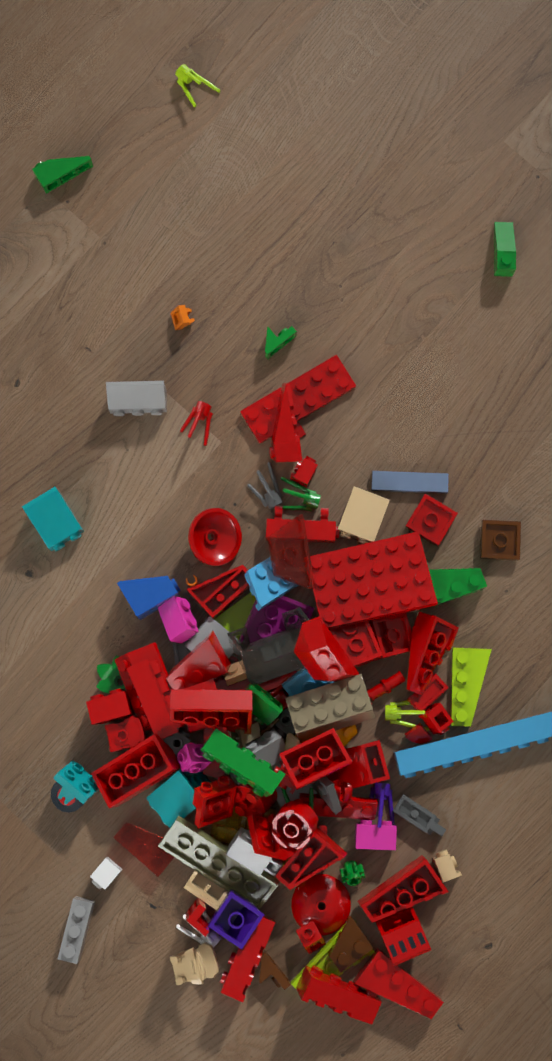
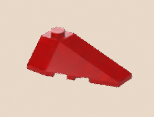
M282 383L271 440L272 447H269L270 458H273V461L276 463L302 461L300 438L294 432L297 421L294 414H291L294 405L290 383Z
M422 612L418 613L412 629L407 690L422 695L433 677V670L443 662L442 656L445 651H450L459 627L437 616Z

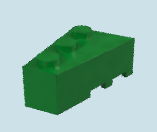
M481 568L429 569L438 605L431 606L430 608L485 589L487 584Z

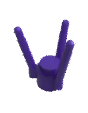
M377 782L374 787H371L369 798L373 799L375 795V799H379L377 827L381 828L383 805L384 800H387V796L390 821L394 825L393 790H390V784Z

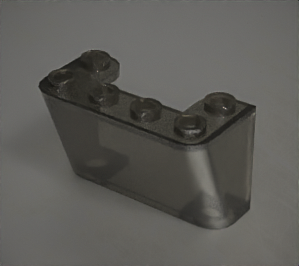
M300 607L282 613L285 631L250 643L246 627L227 633L229 643L251 684H261L304 668V665L294 653V648L302 623L310 619ZM292 615H297V622L290 624L289 618ZM243 635L244 640L238 643L235 639L236 636Z

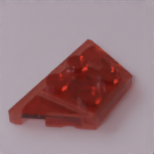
M301 514L267 538L273 575L305 588L313 589L315 588L304 517Z

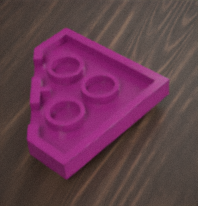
M281 596L258 611L256 609L257 600H255L239 641L255 648H260L266 643L273 640L276 641L297 629H301L302 623L310 620L315 608L286 596Z

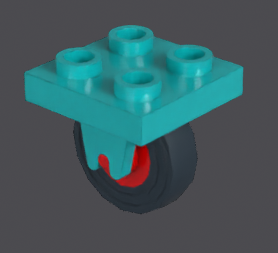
M72 760L54 776L53 779L57 782L54 783L51 789V799L57 809L70 813L77 811L83 806L84 803L99 791V788L92 775L85 771L81 764Z

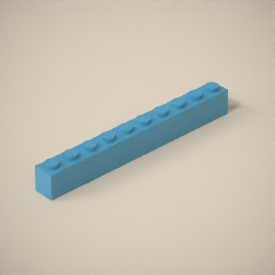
M552 712L393 752L399 775L409 778L416 776L417 771L423 770L424 773L436 771V766L442 765L443 768L452 767L454 762L459 760L463 764L473 761L475 756L480 755L481 759L492 756L491 752L499 750L500 754L510 752V747L517 745L521 749L529 747V742L537 741V744L548 742V737H552Z

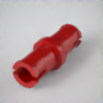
M398 671L386 680H380L378 685L367 690L371 696L370 700L373 702L383 694H389L392 692L391 689L405 682L402 673Z

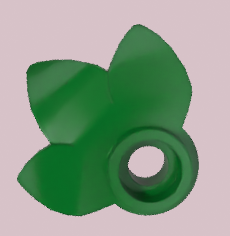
M114 659L112 665H97V672L102 680L96 687L104 693H109V691L116 689L126 691L124 685L120 686L118 684L121 676Z

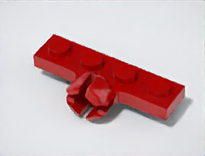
M339 780L332 781L342 809L336 815L319 794H313V810L317 816L375 820L378 807L377 799L352 797L353 789L347 781L342 780L340 787H338ZM299 793V800L309 805V794Z

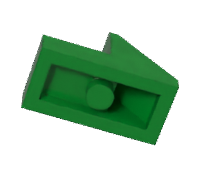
M293 326L281 330L278 337L267 327L265 357L267 360L296 338L297 331Z

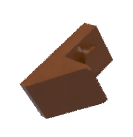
M264 950L261 958L259 984L272 974L273 977L271 979L278 988L282 986L284 990L291 985L290 980L266 950Z

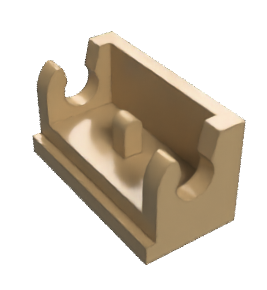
M197 871L193 872L184 886L186 890L215 910L219 908L228 894V891Z

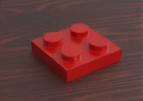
M424 494L405 527L413 532L419 531L421 537L439 546L458 513L429 495Z

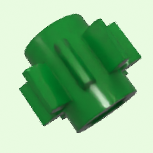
M354 860L345 862L343 868L340 869L342 882H347L350 886L360 884L362 878H365L363 865H358Z

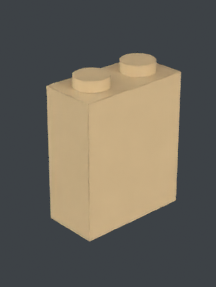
M354 486L338 527L340 536L346 539L355 538L360 544L374 542L390 500Z

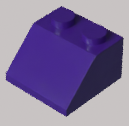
M231 889L209 921L208 927L240 949H243L263 918L264 913Z

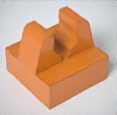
M178 305L170 313L175 330H182L195 321L194 318L189 319L188 315L192 310L186 308L185 305Z

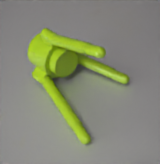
M183 64L176 70L175 75L179 78L177 83L182 87L194 108L197 105L185 83L189 84L195 81L200 85L203 82L215 91L220 92L219 88L195 73L187 65Z
M408 700L390 702V705H385V721H390V724L413 728L416 724L397 719H401V715L425 714V711L401 710V707L398 706L410 704Z

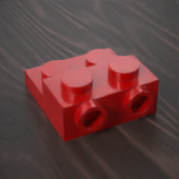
M406 612L369 621L383 655V658L380 659L410 652L412 632Z
M220 776L216 781L211 783L203 782L201 786L195 788L192 804L197 808L194 824L198 828L232 816L237 785L229 776Z
M251 814L247 821L254 853L284 861L296 853L295 848H285L273 837L272 822L276 816L275 814H271L268 818Z

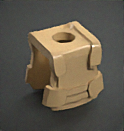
M205 942L199 945L197 949L193 947L170 956L176 985H181L185 982L204 984L203 981L206 978L216 977L215 975L219 973V967L212 945Z

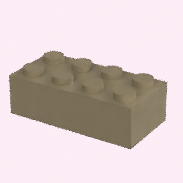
M362 674L285 698L295 733L300 742L316 737L332 728L336 731L375 718Z

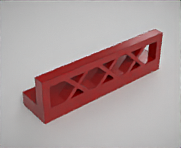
M197 898L186 911V921L206 937L209 933L208 923L200 917L206 910L204 901Z

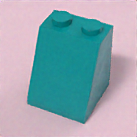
M56 487L51 488L22 506L51 551L62 549L65 547L66 542L77 540L82 536L81 533L84 532L64 497Z
M180 769L146 799L149 801L151 808L160 815L162 822L170 828L178 816L184 819L196 809L192 804L195 788L201 786L203 782L211 783V781L203 774V771L190 773L182 772Z

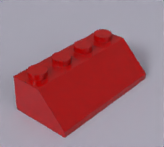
M156 642L114 659L135 715L140 719L144 732L152 730L129 676L127 667L149 659L150 662L157 659L162 673L157 674L156 678L165 676L166 679L168 672ZM169 683L168 686L170 688V691L163 693L164 697L171 694L172 688L169 685Z
M153 734L92 772L91 775L110 809L122 805L181 769L174 751L157 734Z

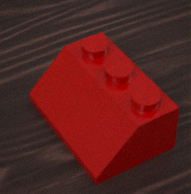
M334 728L279 754L281 764L290 782L297 790L352 763Z

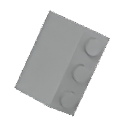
M164 381L106 382L108 409L110 414L114 416H124L125 413H132L134 416H141L144 413L162 415V412H167V390Z

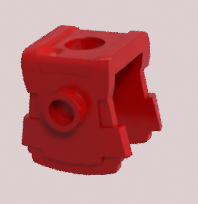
M135 715L125 718V721L121 723L105 725L110 753L127 748L131 749L146 739L141 721Z

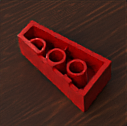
M171 689L170 721L195 726L198 723H202L207 728L215 729V726L226 727L227 731L235 732V729L244 730V734L251 735L252 690Z
M421 855L357 902L373 923L393 915L397 911L405 908L408 909L417 903L428 901L437 895H443L449 891L427 859Z
M264 915L243 949L238 947L236 953H231L228 964L231 966L228 972H223L220 983L223 984L220 993L242 1003L244 1002L246 990L252 982L254 971L259 965L263 949H265L276 923L274 919Z
M378 947L353 980L354 984L430 1019L434 1017L444 1003L439 996L399 964L394 966L391 958Z
M305 966L296 986L302 1001L308 1003L310 999L315 1002L316 1006L322 1008L326 1004L336 1013L342 1014L346 1011V1014L351 1018L373 1024L382 1003L377 996L378 994L369 990L365 991L352 981L346 983L336 974L331 973L327 975L317 966H312V968Z

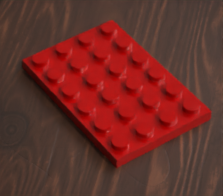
M419 531L306 557L318 613L329 630L438 605Z

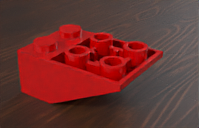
M380 740L347 748L346 751L352 763L327 775L331 781L339 780L338 787H340L341 781L344 780L351 784L352 789L390 779Z

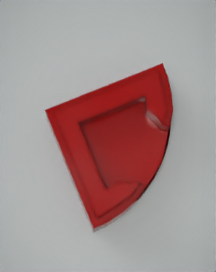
M421 723L405 733V737L414 743H426L432 740V736Z

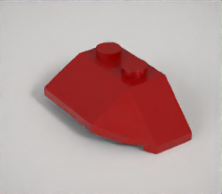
M320 616L302 623L294 653L313 680L337 682L359 675V672Z

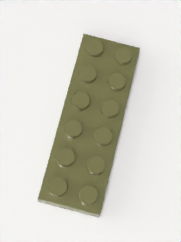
M180 816L176 818L158 847L226 891L234 890L259 910L280 881L266 871L259 875L226 855L227 846Z

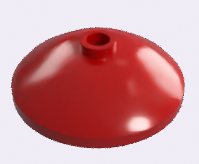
M221 508L206 509L200 512L190 525L188 533L189 546L194 556L202 563L211 566L224 565L230 562L240 549L242 542L240 525L237 519L227 510Z
M316 874L296 887L292 896L291 908L293 916L300 927L313 921L321 935H328L336 932L345 924L350 914L351 900L346 887L337 878L327 874ZM320 902L325 903V908L322 910L318 908Z

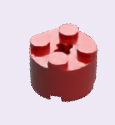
M237 784L234 801L235 812L239 816L247 818L251 814L263 816L277 800L276 789L272 795L260 797L252 791L253 787L249 784Z
M296 799L287 802L281 807L272 822L273 837L285 848H303L308 844L317 828L318 817L314 810L302 800Z

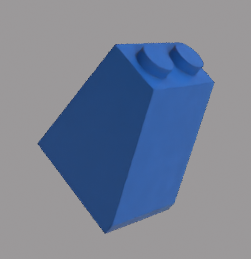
M168 576L125 580L117 583L139 620L157 611L159 606L173 596L180 597L178 592L181 590L174 578L170 580Z

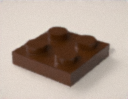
M482 520L481 559L519 561L521 522Z

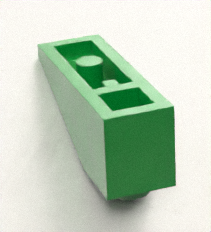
M90 156L49 159L45 162H39L32 170L47 194L93 167Z
M494 222V276L512 277L516 270L513 222Z

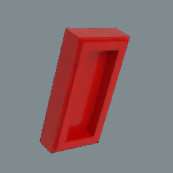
M434 674L422 695L413 693L407 700L416 710H425L449 687L437 674Z

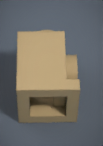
M447 849L437 852V857L432 858L440 880L443 883L462 876L459 870H455L458 867L454 856L450 857Z

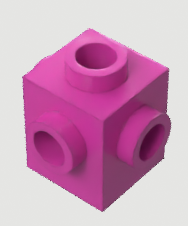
M187 743L177 753V760L182 772H202L211 763L202 756L201 748L204 744Z

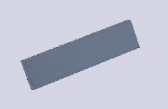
M372 471V491L448 493L449 474Z

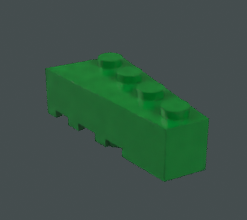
M215 729L201 748L202 756L210 762H213V760L220 764L219 768L227 774L232 772L237 776L235 779L241 784H249L253 787L252 791L258 796L263 797L264 795L267 797L272 795L285 776V773L280 770L278 773L274 772L270 763L261 759L256 760V755L244 747L242 749L239 748L238 742Z

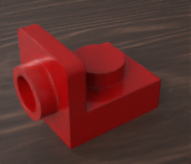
M313 921L296 930L304 948L309 954L326 945L324 938Z

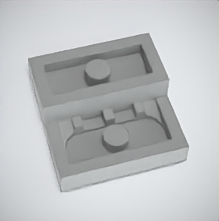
M209 616L198 629L199 632L191 637L184 646L192 651L214 631L229 658L241 642Z

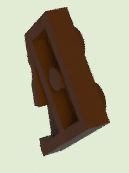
M351 916L347 918L342 932L339 933L335 945L332 946L328 954L340 972H343L373 949Z

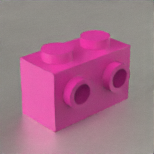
M173 596L158 607L171 642L182 644L199 632L196 619L190 610V604L185 598Z
M360 820V823H356L355 848L396 850L397 826L392 825V821H382L381 828H378L377 824H372V820Z

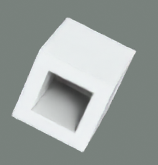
M106 857L90 876L93 879L92 883L98 889H107L123 869L109 857Z

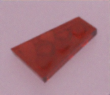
M126 822L113 837L157 877L175 858L158 847L163 837Z

